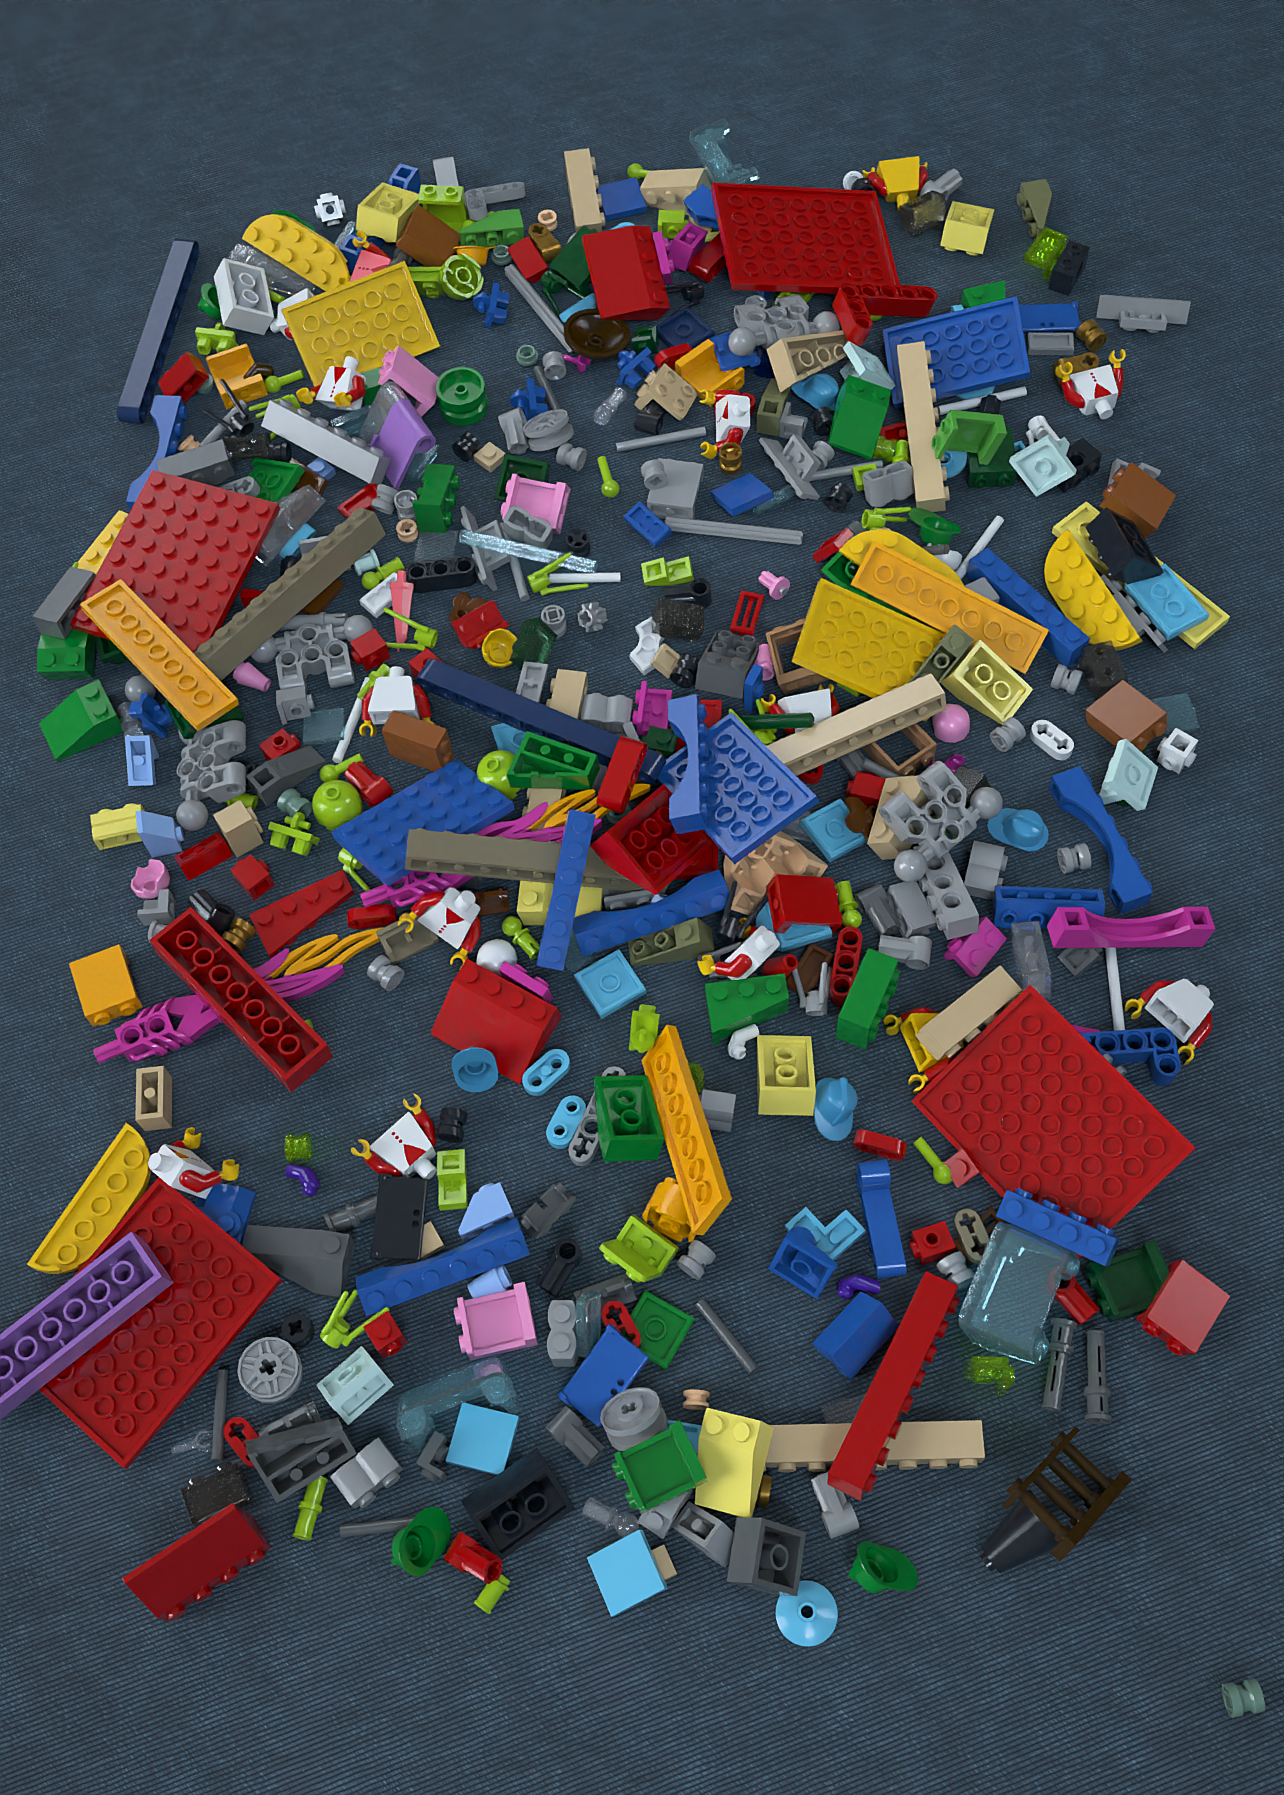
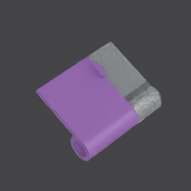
M394 381L382 384L359 436L365 441L366 446L380 448L384 451L383 454L391 458L385 475L393 487L399 489L415 453L430 451L434 447L436 439L400 386Z

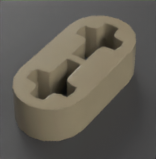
M962 1209L955 1216L954 1230L968 1260L975 1264H983L992 1253L991 1241L979 1215L971 1209ZM963 1217H966L968 1221L973 1220L971 1226L972 1234H970L967 1226L960 1225ZM973 1239L976 1240L979 1247H985L983 1256H980L978 1252H972L975 1246Z

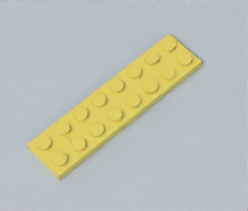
M1086 501L1053 527L1052 533L1059 537L1069 529L1094 568L1111 580L1112 578L1107 573L1108 567L1098 557L1099 551L1089 541L1088 537L1090 535L1085 528L1100 512ZM1156 557L1160 566L1163 565L1164 563ZM1172 570L1210 614L1205 622L1178 635L1192 648L1196 649L1229 621L1230 616ZM1118 580L1117 582L1123 587L1122 591H1124L1127 595H1129V594L1124 590V587H1125V584H1126V583H1124V582Z

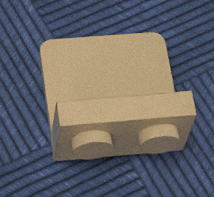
M664 363L657 372L652 370L646 377L645 382L647 384H643L636 395L639 397L634 405L642 410L654 399L676 419L682 420L698 394L690 384Z

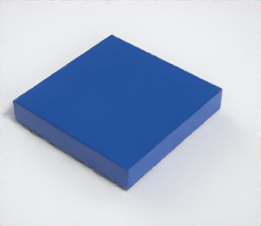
M636 177L600 185L599 189H596V193L601 194L602 210L606 221L647 212V206Z
M751 473L710 491L712 499L732 516H736L774 498L772 490Z

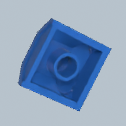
M220 1183L212 1187L206 1199L197 1197L195 1206L242 1245L256 1192L239 1186Z
M796 1226L788 1231L768 1269L818 1299L838 1264L815 1246L816 1240L810 1230L805 1227Z

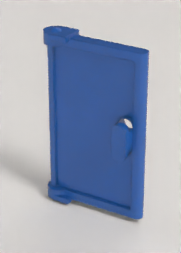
M1078 302L1019 305L1023 332L1053 333V331L1078 330L1080 327Z
M732 332L710 337V340L714 343V352L722 372L747 365L754 367L761 363L755 349L747 356H737L732 353L728 343Z
M611 1324L607 1325L606 1331L565 1388L557 1395L567 1405L571 1404L598 1427L602 1425L600 1416L606 1403L615 1396L613 1394L617 1395L628 1389L650 1358L621 1335V1331Z

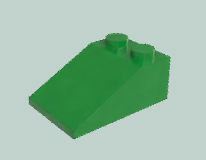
M848 375L838 392L828 444L870 460L887 412L891 390Z
M72 629L66 639L41 634L37 648V673L47 680L94 678V635Z
M99 679L75 690L39 723L57 762L125 731Z
M595 1076L594 1091L598 1137L604 1162L658 1160L664 1136L648 1076Z

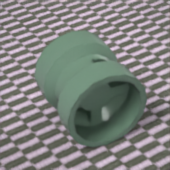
M293 788L283 792L277 801V807L284 813H289L290 817H293L296 812L304 813L306 819L312 811V803L306 798H301L300 793Z
M1255 1678L1245 1679L1242 1685H1236L1233 1682L1222 1684L1224 1704L1231 1718L1241 1717L1244 1712L1248 1711L1254 1714L1265 1711L1263 1693Z

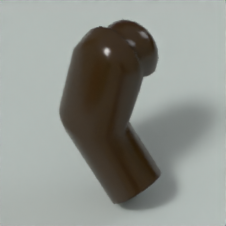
M256 362L250 367L243 378L246 379L261 374L262 378H267L274 375V369L268 363Z

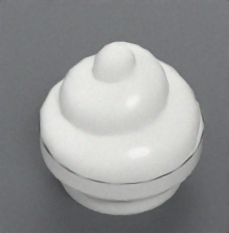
M858 171L848 172L843 178L844 188L851 190L853 183L857 179L863 178L862 174Z

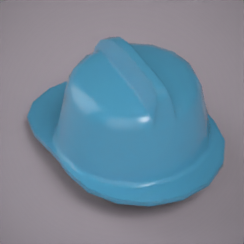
M825 373L813 374L808 379L791 387L797 396L810 403L816 409L830 407L833 411L835 410L839 388L832 376Z
M1005 808L1001 809L996 817L988 820L987 827L994 839L1028 852L1037 851L1043 848L1048 841V829L1040 815L1035 811L1029 809L1019 811Z
M470 1046V1048L457 1053L452 1059L451 1066L455 1081L465 1091L483 1092L494 1086L498 1080L495 1057L486 1049Z
M824 1078L816 1084L815 1125L818 1131L831 1141H840L846 1138L852 1129L853 1110L857 1105L858 1097L853 1086L848 1083L847 1078H840L838 1080Z

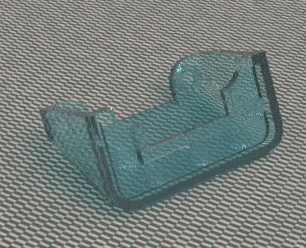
M726 118L700 126L690 132V146L712 182L760 185L759 172L755 166L751 167V170L742 168L741 163L732 166L729 158L727 132L730 130Z
M999 1222L991 1234L959 1313L960 1328L975 1346L1039 1365L1041 1357L1046 1355L1049 1347V1341L1042 1330L1061 1279L1068 1281L1072 1276L1077 1275L1080 1259L1071 1250L1011 1224Z
M490 1358L403 1393L397 1403L396 1423L401 1441L412 1454L423 1451L426 1447L427 1435L431 1431L436 1430L432 1415L460 1405L462 1402L465 1403L485 1395L486 1399L489 1400L491 1408L501 1406L512 1415L524 1411L506 1362L500 1358Z

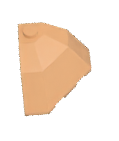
M779 831L736 864L725 855L723 863L724 879L729 892L732 882L737 881L731 910L750 915L763 898L767 896L766 886L776 874L821 877L828 865L782 831Z

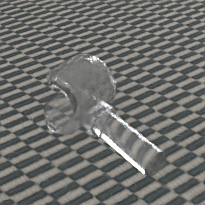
M202 1430L196 1434L195 1440L172 1447V1454L196 1448L203 1452L210 1450L212 1443L199 1444L200 1439L211 1435L210 1432Z

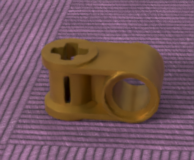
M534 223L530 225L529 235L545 262H552L562 251L559 241L554 238L544 224Z
M1090 352L1062 358L1053 364L1052 369L1055 374L1057 366L1061 365L1062 370L1066 372L1064 364L1070 362L1073 366V370L1069 374L1071 375L1097 368L1099 358L1096 354ZM1055 374L1058 384L1062 388L1061 382L1063 380Z

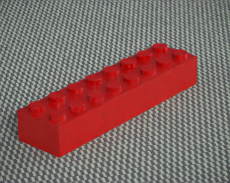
M192 907L149 940L157 955L291 1093L333 1057L328 1044Z

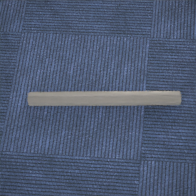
M513 264L506 266L504 270L508 279L567 351L572 353L573 350L564 339V325L519 270Z
M669 516L665 518L664 522L672 531L796 545L802 544L803 532L799 530Z

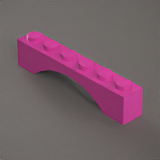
M1058 907L1047 925L1053 948L1203 947L1215 930L1208 907H1181L1171 912L1137 919L1102 917L1089 912L1084 907Z

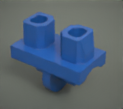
M493 282L492 292L489 296L485 292H481V294H477L473 298V306L478 309V312L483 313L486 311L484 327L490 328L492 322L504 325L507 316V310L496 306L507 308L510 294L499 291L500 284Z
M645 348L636 356L634 351L629 353L622 350L618 354L619 362L617 363V367L622 370L619 372L620 377L616 380V383L619 386L625 383L634 390L643 379L637 371L640 370L647 377L656 368V364L649 358L652 352Z
M527 378L526 389L523 391L518 389L510 396L511 406L514 408L520 407L524 410L527 421L548 411L547 404L537 403L544 402L545 387L534 386V379Z
M142 693L140 701L131 702L128 713L133 719L140 718L142 720V727L147 732L153 731L160 738L167 737L166 728L168 724L173 722V719L165 704L160 705L149 693Z

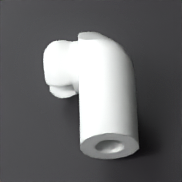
M755 1024L732 1033L727 1048L731 1057L738 1060L744 1058L746 1055L745 1042L759 1035V1030Z

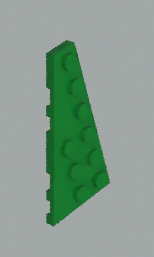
M254 458L252 461L254 469L252 473H248V476L252 477L260 486V492L256 498L278 503L281 509L305 470L300 464Z

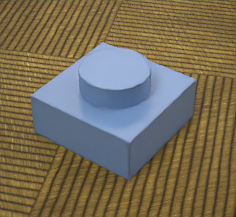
M321 457L307 465V467L327 480L336 475L335 469Z

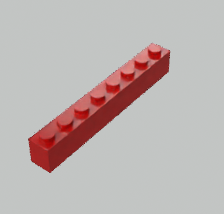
M925 1272L828 1472L827 1485L860 1501L865 1491L871 1493L877 1480V1475L874 1472L878 1465L884 1466L890 1449L886 1448L890 1438L896 1440L902 1423L899 1422L902 1412L908 1414L914 1397L910 1395L914 1387L918 1389L921 1387L926 1372L923 1371L925 1363H932L938 1348L934 1344L938 1337L943 1339L947 1331L949 1322L946 1319L948 1314L954 1315L960 1302V1298L956 1297L958 1285Z

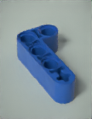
M1167 1028L1080 1033L1102 1056L1108 1053L1113 1058L1111 1064L1148 1062L1150 1077L1159 1086L1170 1085L1181 1068L1175 1036ZM1155 1041L1163 1042L1166 1047L1157 1046ZM1127 1043L1135 1044L1138 1049L1130 1048ZM1099 1045H1106L1111 1051H1104ZM1160 1066L1167 1067L1171 1073L1163 1072Z
M887 1159L857 1163L856 1182L877 1279L906 1275V1263L890 1193L891 1176Z

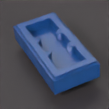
M640 501L623 516L624 521L654 548H657L673 533L671 528Z
M757 664L752 666L744 682V710L753 713L756 707V699H760L765 690L763 667Z

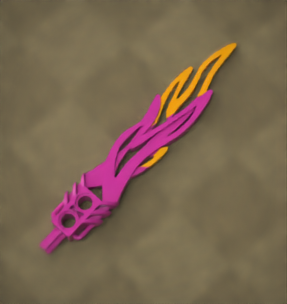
M635 784L629 801L649 792L650 785ZM594 789L581 791L567 796L548 806V802H544L520 819L495 823L475 834L487 837L503 836L508 839L518 840L531 839L538 842L555 841L561 844L565 827L563 825H565L568 811L570 809L574 810L593 798L596 792ZM597 797L576 811L591 812L598 806L596 804ZM600 807L593 813L596 816L592 834L602 828L601 818L610 812V809ZM550 816H552V817L545 823V825H544V827H543V830L534 831V830H535L537 827H539L545 820H547ZM412 871L388 887L385 884L361 893L360 897L365 908L390 899L393 908L397 906L403 907L418 901L427 892H444L449 887L458 889L474 876L442 873L439 878L435 872ZM422 875H429L425 879H418ZM400 884H403V885H404V886H403L402 888H400V889H394L395 886H397V885H400Z
M383 928L370 929L350 935L326 952L316 956L339 940L336 934L324 936L292 952L289 949H284L269 961L253 970L286 1003L298 1000L324 988L345 973L343 964L362 950L380 942L376 932ZM357 941H360L352 947L348 948L346 951L340 954L336 959H334L325 967L317 969L315 971L304 973L306 971H309L324 964L325 962L333 958L335 955H337L344 948L348 947L349 945ZM290 964H292V965L286 970V972H285L283 978L274 979V978L277 977L281 972H283ZM197 995L180 998L172 997L165 1003L160 1002L154 1005L153 1008L148 1007L142 1010L137 1018L123 1023L121 1027L114 1029L117 1039L93 1049V1052L99 1064L121 1054H124L129 1062L133 1060L139 1061L151 1055L163 1056L168 1054L167 1050L174 1051L180 1049L181 1046L179 1044L189 1045L194 1043L201 1035L217 1024L222 1023V1021ZM172 1016L183 1018L177 1030H175L172 1022ZM165 1027L161 1032L155 1033L158 1028ZM139 1037L135 1043H130L132 1039Z

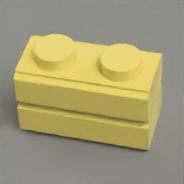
M126 804L121 809H103L97 814L90 815L92 837L99 850L142 841L138 835L136 811H144L141 804Z

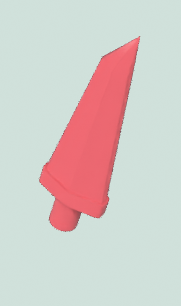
M397 571V582H390L393 611L409 618L414 584L406 582V571ZM394 617L396 642L404 643L407 639L409 624Z

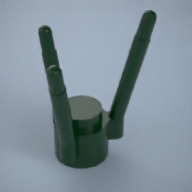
M551 270L546 271L541 277V284L544 286L542 292L547 296L558 317L561 312L551 293H558L563 287L580 299L586 297L569 286L567 281Z

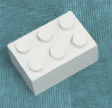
M223 258L214 275L223 326L264 335L274 319L264 268Z

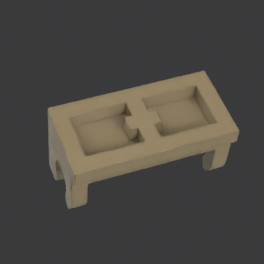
M418 916L414 919L412 931L405 933V929L410 925L408 921L401 922L399 926L397 921L376 932L380 944L391 960L392 965L439 942L434 932L417 921Z

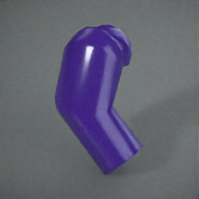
M290 1163L287 1165L285 1176L300 1180L303 1185L302 1192L305 1195L314 1196L317 1193V1187L320 1186V1181L314 1170Z
M860 1274L843 1278L837 1284L839 1287L837 1295L843 1299H849L853 1296L854 1290H862L877 1295L881 1282Z

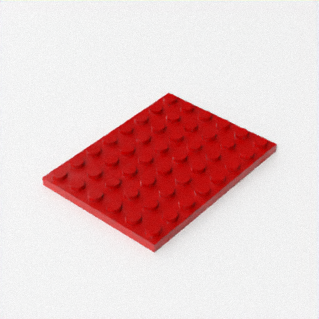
M712 183L711 194L732 290L837 294L841 284L845 282L900 285L876 191Z
M152 470L82 602L121 579L194 653L201 644L206 643L220 629L280 507L278 503ZM79 605L70 622L72 629L110 640L82 611Z
M1031 985L912 1100L913 1104L958 1151L963 1148L968 1149L983 1170L980 1174L1002 1198H1004L1007 1190L1015 1191L1018 1187L1032 1193V1200L1042 1204L1043 1199L1060 1206L1058 1211L1069 1216L1070 1212H1074L1087 1218L1086 1224L1097 1228L1098 1224L1112 1229L1196 1149ZM1040 1237L1069 1268L1083 1257Z
M160 1177L156 1179L75 1275L130 1232H133L144 1238L174 1283L39 1389L125 1469L130 1467L283 1282L270 1268Z

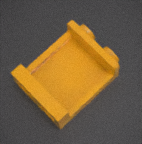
M709 339L675 362V372L694 388L698 394L697 396L702 400L706 398V395L700 393L703 389L716 393L717 390H739L744 385V369L742 367L736 370L721 371L714 353V343Z
M247 344L206 357L210 373L226 410L235 405L224 389L221 379L226 381L238 401L243 400L247 403L268 395L261 374L246 379L243 378L254 364Z
M119 944L69 963L84 1015L92 1026L105 1025L112 1019L122 1015H131L143 1007L128 968V957Z

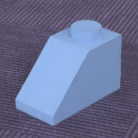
M136 811L138 835L152 857L182 851L181 841L185 840L184 832L181 826H177L172 817Z
M500 1182L495 1185L493 1183L486 1184L479 1189V1192L473 1194L458 1230L464 1243L476 1238L492 1226L515 1218Z

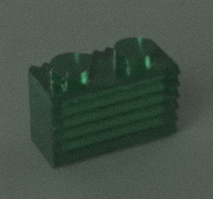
M540 617L525 620L520 626L521 632L517 641L512 646L513 652L509 660L516 667H519V670H522L524 661L547 664L548 657L556 641L555 638L558 637Z

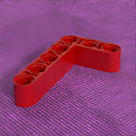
M845 282L841 284L832 305L846 339L857 346H862L873 326L870 315L926 317L929 315L938 294L933 288L928 286Z

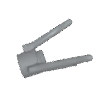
M822 963L819 991H810L807 997H805L798 969L796 968L792 974L800 998V1008H806V1014L809 1016L826 1015L832 967L829 966L827 968V963Z

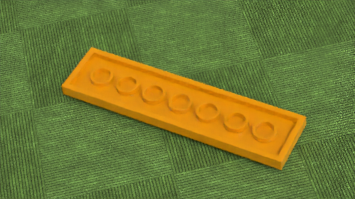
M873 541L851 582V586L944 634L954 624L974 639L972 643L981 640L1010 668L1024 675L1049 631L1035 622L876 541Z
M121 579L80 604L82 611L197 731H200L239 705L238 699Z
M666 1025L655 1040L653 1048L648 1050L641 1061L645 1075L648 1076L660 1125L693 1234L704 1235L732 1198L676 1026Z

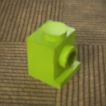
M659 210L658 231L662 232L663 239H674L678 232L689 223V220H685V210Z

